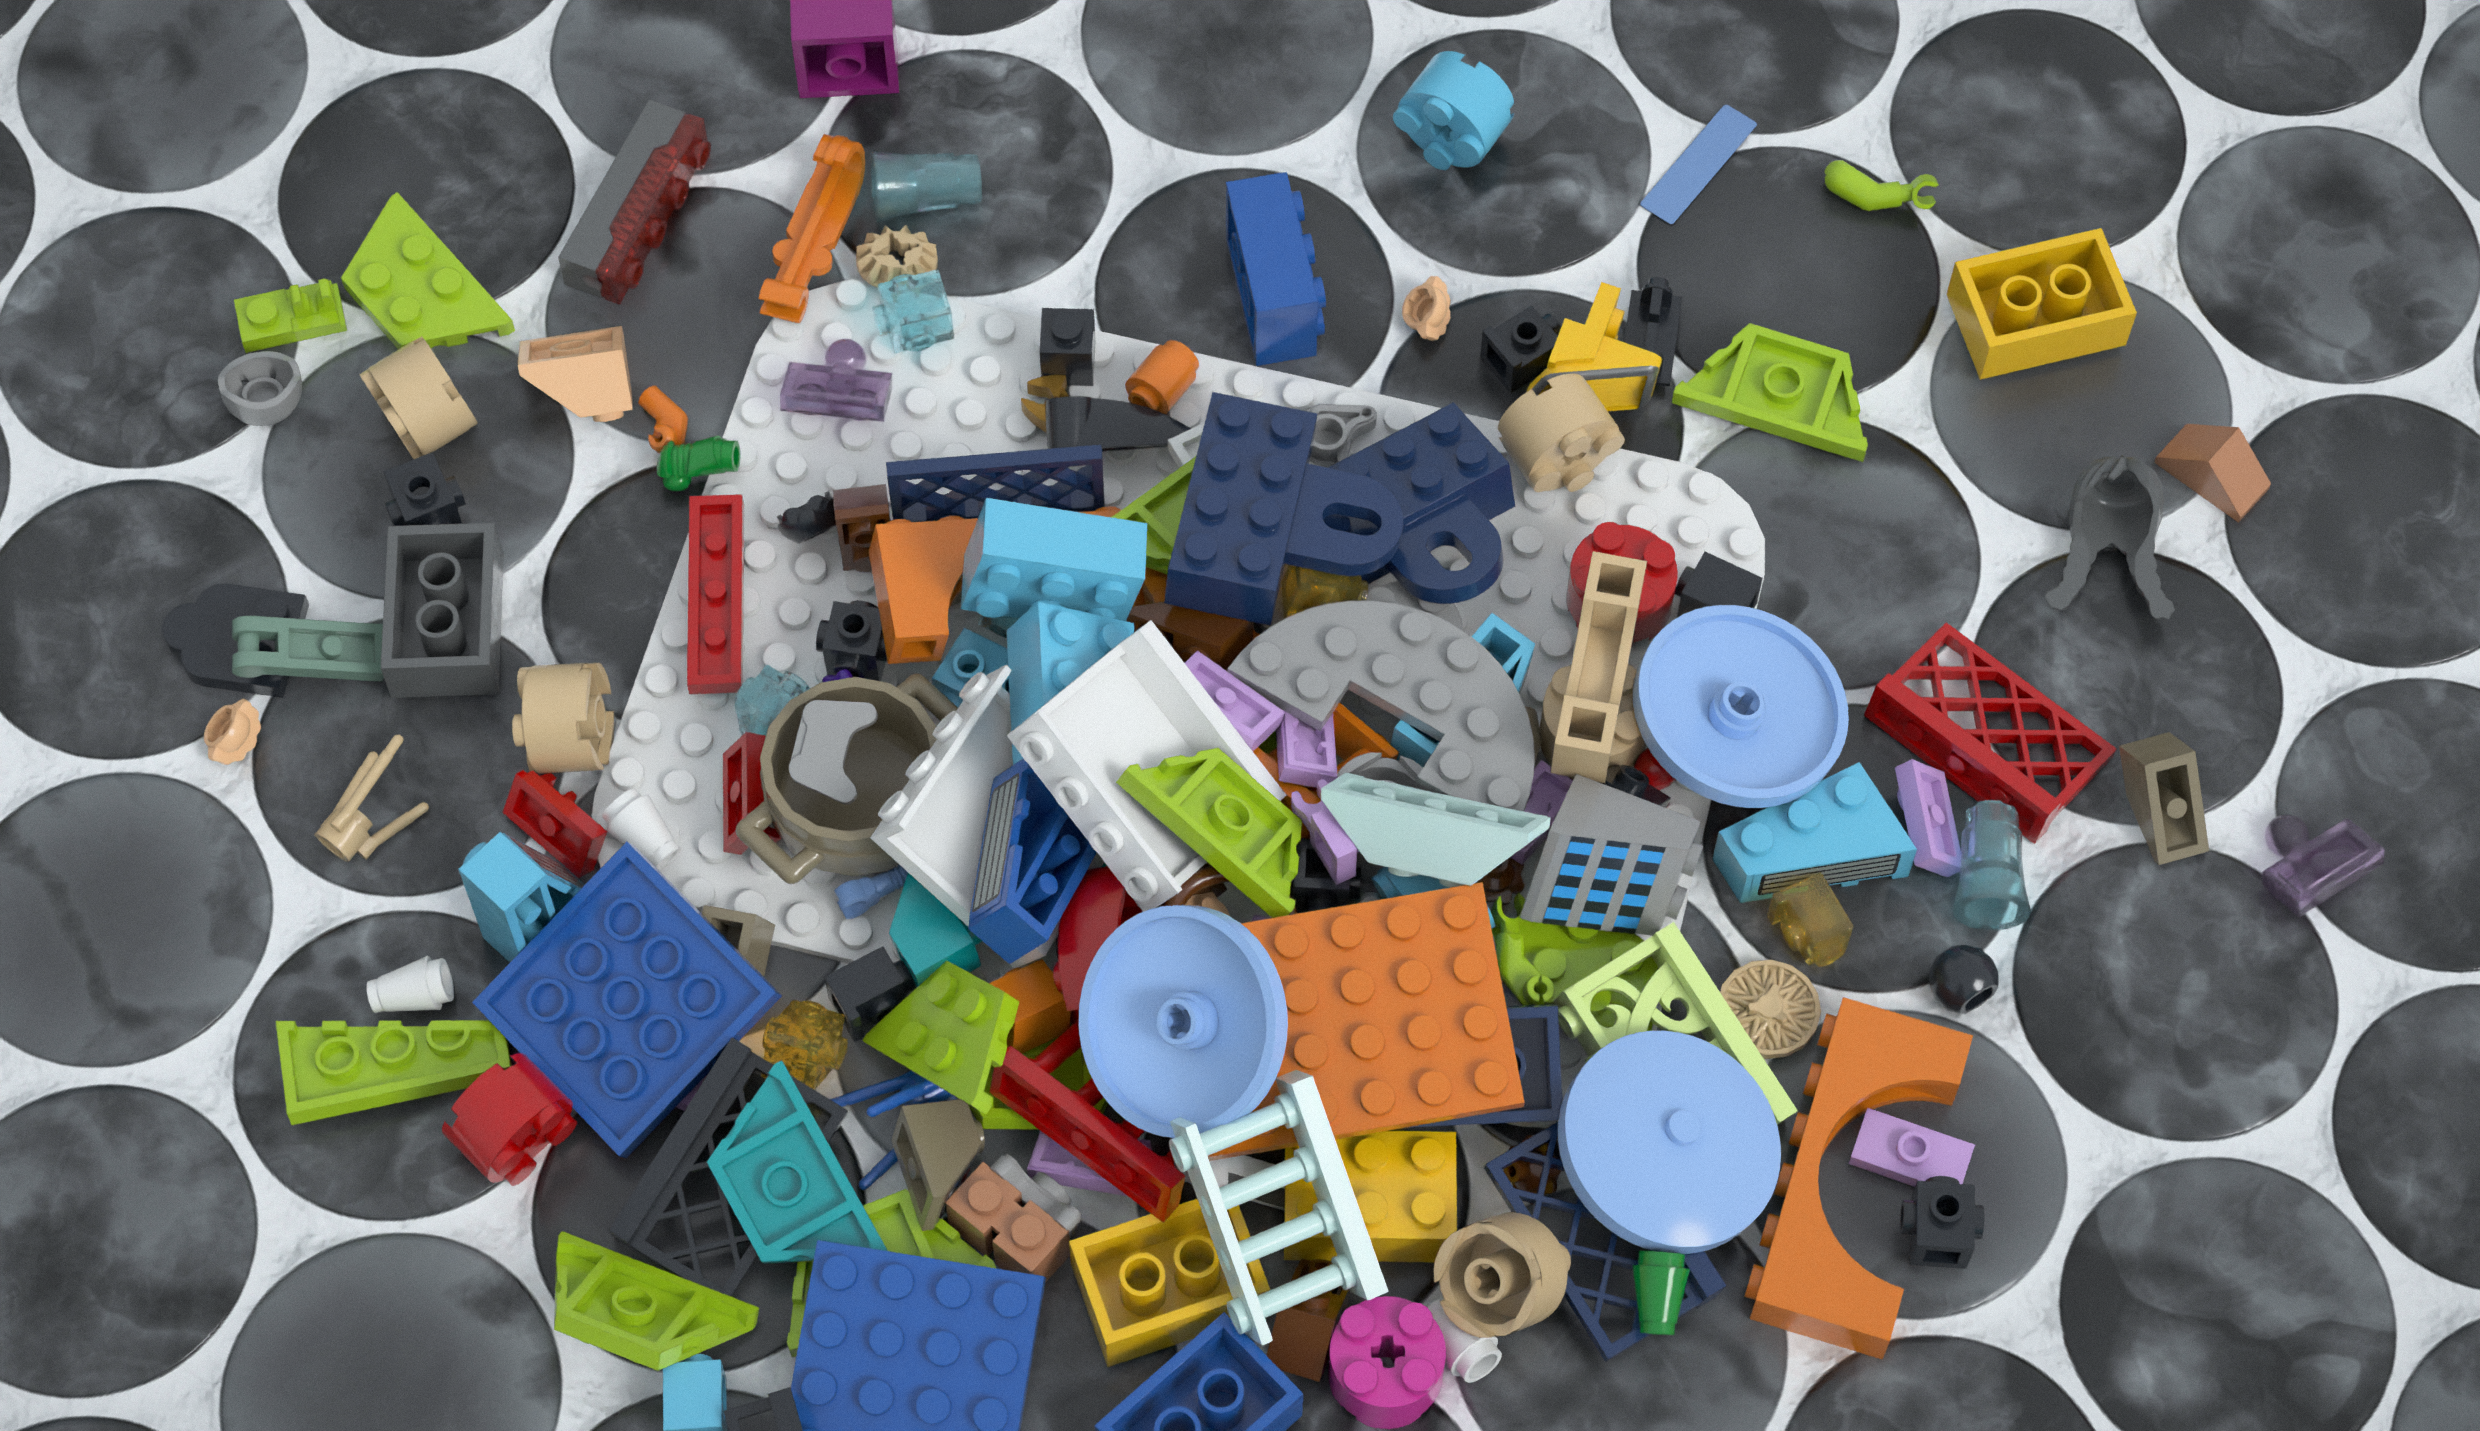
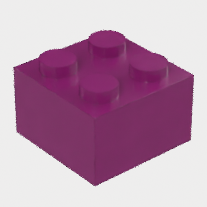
M790 0L791 43L799 98L899 93L898 47L893 0Z

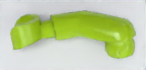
M1843 160L1831 162L1824 172L1826 174V187L1832 193L1865 211L1900 207L1902 202L1913 201L1918 208L1925 210L1930 209L1936 203L1933 196H1917L1918 191L1924 186H1939L1936 178L1929 174L1920 175L1909 184L1900 185L1899 181L1877 183Z
M1517 893L1514 897V908L1517 912V917L1513 919L1503 913L1501 896H1499L1490 912L1495 925L1501 931L1496 936V955L1501 980L1521 1005L1549 1004L1555 993L1554 984L1548 977L1542 975L1524 955V935L1520 934V923L1523 919L1520 918L1526 900L1520 893Z

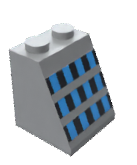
M1576 774L1549 830L1520 918L1543 924L1653 936L1656 932L1660 931L1666 916L1675 920L1678 917L1688 890L1679 886L1678 883L1682 873L1692 877L1703 849V845L1694 842L1701 821Z

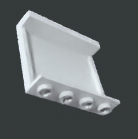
M1152 620L1121 641L1006 735L1143 912L1158 907L1182 890L1180 886L1207 861L1116 783L1130 765L1138 764L1142 770L1159 766L1164 758L1179 755L1193 757L1198 751L1219 748L1279 801L1286 796Z
M1007 665L987 675L979 672L964 685L959 693L963 702L956 711L949 713L936 726L932 735L937 740L929 751L927 750L920 754L909 766L905 775L910 780L902 791L894 793L881 807L878 816L882 821L870 837L967 926H969V916L993 778L1013 765L1012 742L1006 736L1011 732L1010 694L1002 687V684L1012 671ZM1096 853L1087 870L1101 868L1104 861L1098 853ZM1060 920L1047 942L1010 965L1018 968L1044 957L1059 934Z

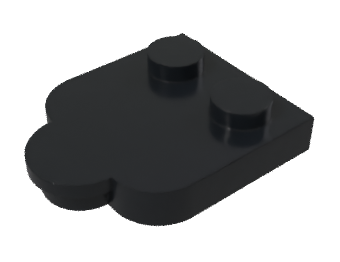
M225 583L216 584L204 590L199 595L196 603H185L172 609L163 621L162 634L168 646L181 653V661L185 671L194 683L204 687L283 698L289 676L261 675L253 678H244L232 673V655L238 652V641L232 638V620L240 616L306 619L309 602L304 594ZM259 641V651L275 652V641Z

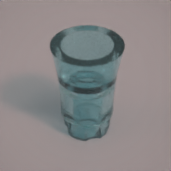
M879 151L870 152L871 189L874 214L877 222L919 212L956 209L958 204L971 205L981 203L982 201L981 170L976 154H964L954 157V153L897 154Z
M1999 800L1980 801L1975 806L1966 810L1965 829L1961 835L1959 884L1953 906L1955 918L1966 926L1986 930L2009 929L2024 923L2031 914L2024 879L2022 832L2019 829L2018 811L2014 806L2006 805Z

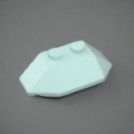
M1344 773L1321 788V800L1368 863L1388 867V871L1397 876L1413 877L1420 874L1438 878L1441 885L1450 888L1463 885L1472 886L1550 828L1551 817L1391 782L1364 778V776Z

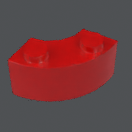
M1108 866L1086 871L1060 919L1058 961L1053 969V978L1056 988L1063 994L1067 1012L1079 1010L1081 991L1087 971L1104 941L1125 921L1143 912Z

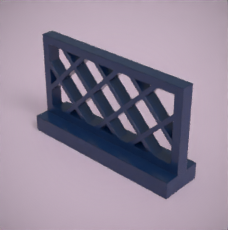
M1101 445L886 462L893 520L906 519L911 522L938 521L947 516L974 519L979 517L986 498L1073 512H1090L1105 507ZM1086 465L1077 471L1068 468L1071 466ZM1030 470V472L1023 476L1015 473V471ZM962 475H977L970 480L960 477ZM1049 478L1058 481L1050 486L1042 484ZM912 479H923L918 484L906 481ZM995 483L1005 486L1000 490L988 488ZM942 487L952 490L947 494L935 492Z
M1558 1122L1486 1163L1484 1169L1511 1212L1525 1214L1536 1220L1539 1218L1541 1206L1573 1214L1567 1242L1559 1240L1558 1242L1566 1247L1570 1257L1573 1254L1604 1262L1597 1291L1575 1286L1567 1274L1564 1297L1601 1356L1607 1362L1651 1335L1640 1333L1637 1301L1605 1293L1611 1264L1633 1270L1632 1265H1638V1261L1614 1255L1618 1235L1610 1231L1606 1252L1575 1245L1580 1216L1597 1219L1583 1206L1578 1196L1575 1204L1544 1196L1550 1168L1565 1171L1562 1160L1552 1158L1558 1137ZM1547 1144L1545 1156L1532 1153ZM1518 1160L1541 1165L1542 1171L1537 1193L1534 1194L1515 1189L1503 1169ZM1522 1201L1534 1204L1532 1215ZM1705 1251L1685 1254L1684 1268L1690 1269L1678 1318L1716 1298L1726 1287V1284ZM1584 1298L1595 1301L1593 1313ZM1603 1303L1634 1311L1630 1332L1611 1343L1599 1324Z

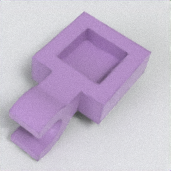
M1324 779L1317 781V794L1320 799L1321 788L1329 784ZM1298 791L1291 793L1292 812L1302 820L1310 832V842L1335 884L1338 885L1355 877L1357 853L1360 851L1321 800L1317 804H1308L1302 799Z

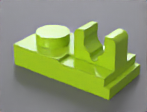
M320 279L318 283L299 287L297 284L290 286L287 290L280 289L234 299L241 340L246 353L347 331L338 284H332L331 280Z

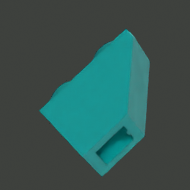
M908 873L889 935L898 958L908 968L916 987L923 983L945 961H949L969 973L982 966L975 947L982 940L973 934L962 920Z

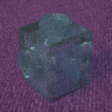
M938 269L917 275L903 274L894 277L888 282L878 284L880 305L872 306L874 320L879 336L889 335L894 354L907 350L922 351L935 343L954 339L952 312Z
M766 665L756 678H748L742 684L735 697L734 705L740 733L743 735L745 732H751L766 736L769 725L789 700L810 689L807 683L790 671H785L782 674L769 665Z

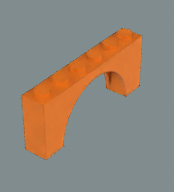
M1108 506L1095 511L1080 513L1112 517L1121 510L1117 507ZM947 516L938 521L924 522L895 519L885 524L875 525L869 548V557L888 664L942 660L949 636L948 610L952 602L962 591L964 553L978 518L964 519L960 516ZM1146 567L1145 580L1133 607L1164 602L1167 574Z
M1844 997L1842 998L1837 1016L1826 1013L1817 1043L1818 1046L1828 1048L1824 1063L1820 1065L1812 1062L1803 1095L1813 1097L1809 1115L1797 1113L1789 1140V1145L1799 1147L1794 1165L1783 1162L1774 1195L1784 1198L1780 1216L1768 1213L1759 1246L1770 1249L1765 1267L1753 1265L1744 1296L1755 1300L1750 1316L1751 1320L1883 1360L1891 1339L1904 1289L1890 1284L1864 1269L1846 1252L1834 1236L1823 1212L1819 1195L1818 1176L1820 1160L1834 1137L1854 1119L1865 1114L1867 1108L1876 1109L1881 1106L1905 1101H1927L1952 1106L1960 1086L1973 1035Z

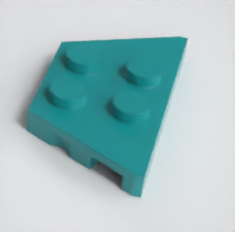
M783 1061L775 1063L768 1072L769 1076L750 1103L746 1104L735 1120V1125L727 1137L721 1140L707 1161L709 1168L761 1262L767 1264L814 1261L817 1240L888 1251Z

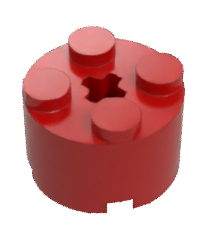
M1614 522L1601 523L1580 542L1573 554L1566 592L1568 612L1570 611L1578 629L1593 551L1647 561L1632 646L1633 643L1648 637L1649 641L1666 626L1671 615L1678 576L1674 548L1670 543L1646 529L1632 525H1619Z
M516 1053L510 1056L517 1064L504 1070L496 1063L481 1074L452 1106L451 1110L458 1116L453 1127L445 1121L442 1126V1134L492 1183L506 1180L511 1186H516L523 1182L537 1165L533 1158L549 1143L552 1146H556L563 1142L577 1125V1121L570 1115L573 1102L523 1053Z

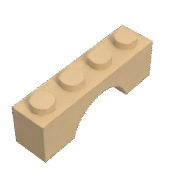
M1594 551L1592 553L1573 660L1554 745L1551 773L1569 777H1575L1578 774L1596 782L1605 783L1647 561Z

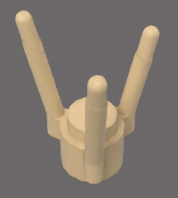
M395 735L379 757L375 751L367 755L335 809L315 833V837L329 851L346 862H349L356 853L367 860L380 844L410 825L429 809L428 804L422 802L372 836L368 834V830L373 826L372 822L358 810V807L403 743L401 735Z

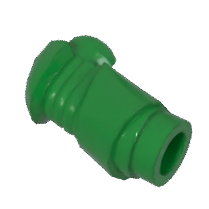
M719 435L681 445H675L671 440L661 449L657 460V475L663 477V485L668 490L682 491L687 489L691 483V477L737 472L741 458L739 443L735 440H726V438H721Z

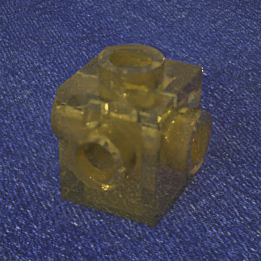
M792 1000L778 1017H771L765 1028L762 1046L765 1049L764 1059L773 1065L782 1060L792 1077L816 1090L832 1069H840L845 1059L848 1048V1039L842 1037L845 1015L827 1010L817 1002ZM761 1074V1077L767 1078L766 1075Z

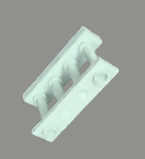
M1298 1070L1291 1071L1275 1079L1280 1095L1275 1096L1274 1104L1249 1113L1226 1125H1220L1199 1134L1196 1123L1182 1117L1170 1121L1175 1138L1169 1140L1172 1156L1181 1172L1188 1171L1233 1300L1227 1302L1231 1321L1239 1334L1245 1333L1249 1338L1261 1345L1273 1341L1265 1319L1266 1317L1341 1286L1344 1290L1349 1289L1350 1292L1366 1300L1389 1292L1312 1075ZM1282 1125H1285L1287 1129L1293 1128L1299 1145V1149L1294 1150V1157L1220 1188L1218 1187L1208 1159L1209 1155ZM1300 1179H1304L1307 1183L1312 1182L1318 1202L1313 1204V1211L1239 1242L1237 1241L1227 1213L1228 1209ZM1321 1232L1326 1237L1331 1236L1337 1256L1331 1259V1265L1257 1296L1246 1266L1247 1263Z

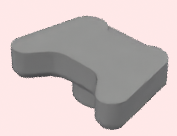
M1318 404L1313 406L1309 412L1317 413L1318 415L1309 464L1328 468L1347 458L1353 440L1375 428L1377 421L1376 410L1366 405Z
M829 700L809 702L803 710L789 764V773L796 783L842 804L849 805L853 803L857 798L858 792L845 773V759L853 735L876 722L878 713L875 707L866 702Z
M1008 1154L1005 1156L1001 1155L990 1169L1022 1193V1207L1029 1200L1033 1201L1053 1217V1220L1069 1230L1071 1238L1081 1222L1080 1218L1082 1215L1074 1206L1070 1205L1072 1201L1068 1193L1047 1174L1037 1172L1031 1179L1013 1157Z

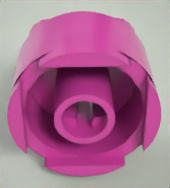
M1383 1296L1362 1301L1344 1311L1331 1338L1328 1376L1334 1398L1341 1407L1343 1406L1347 1411L1356 1416V1420L1373 1428L1393 1429L1404 1427L1420 1418L1421 1414L1434 1403L1442 1387L1446 1346L1442 1331L1430 1310L1421 1303L1411 1302L1399 1297ZM1380 1358H1391L1394 1367L1384 1368Z

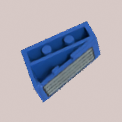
M1021 759L993 778L968 929L1009 964L1048 941L1097 853L1024 759Z

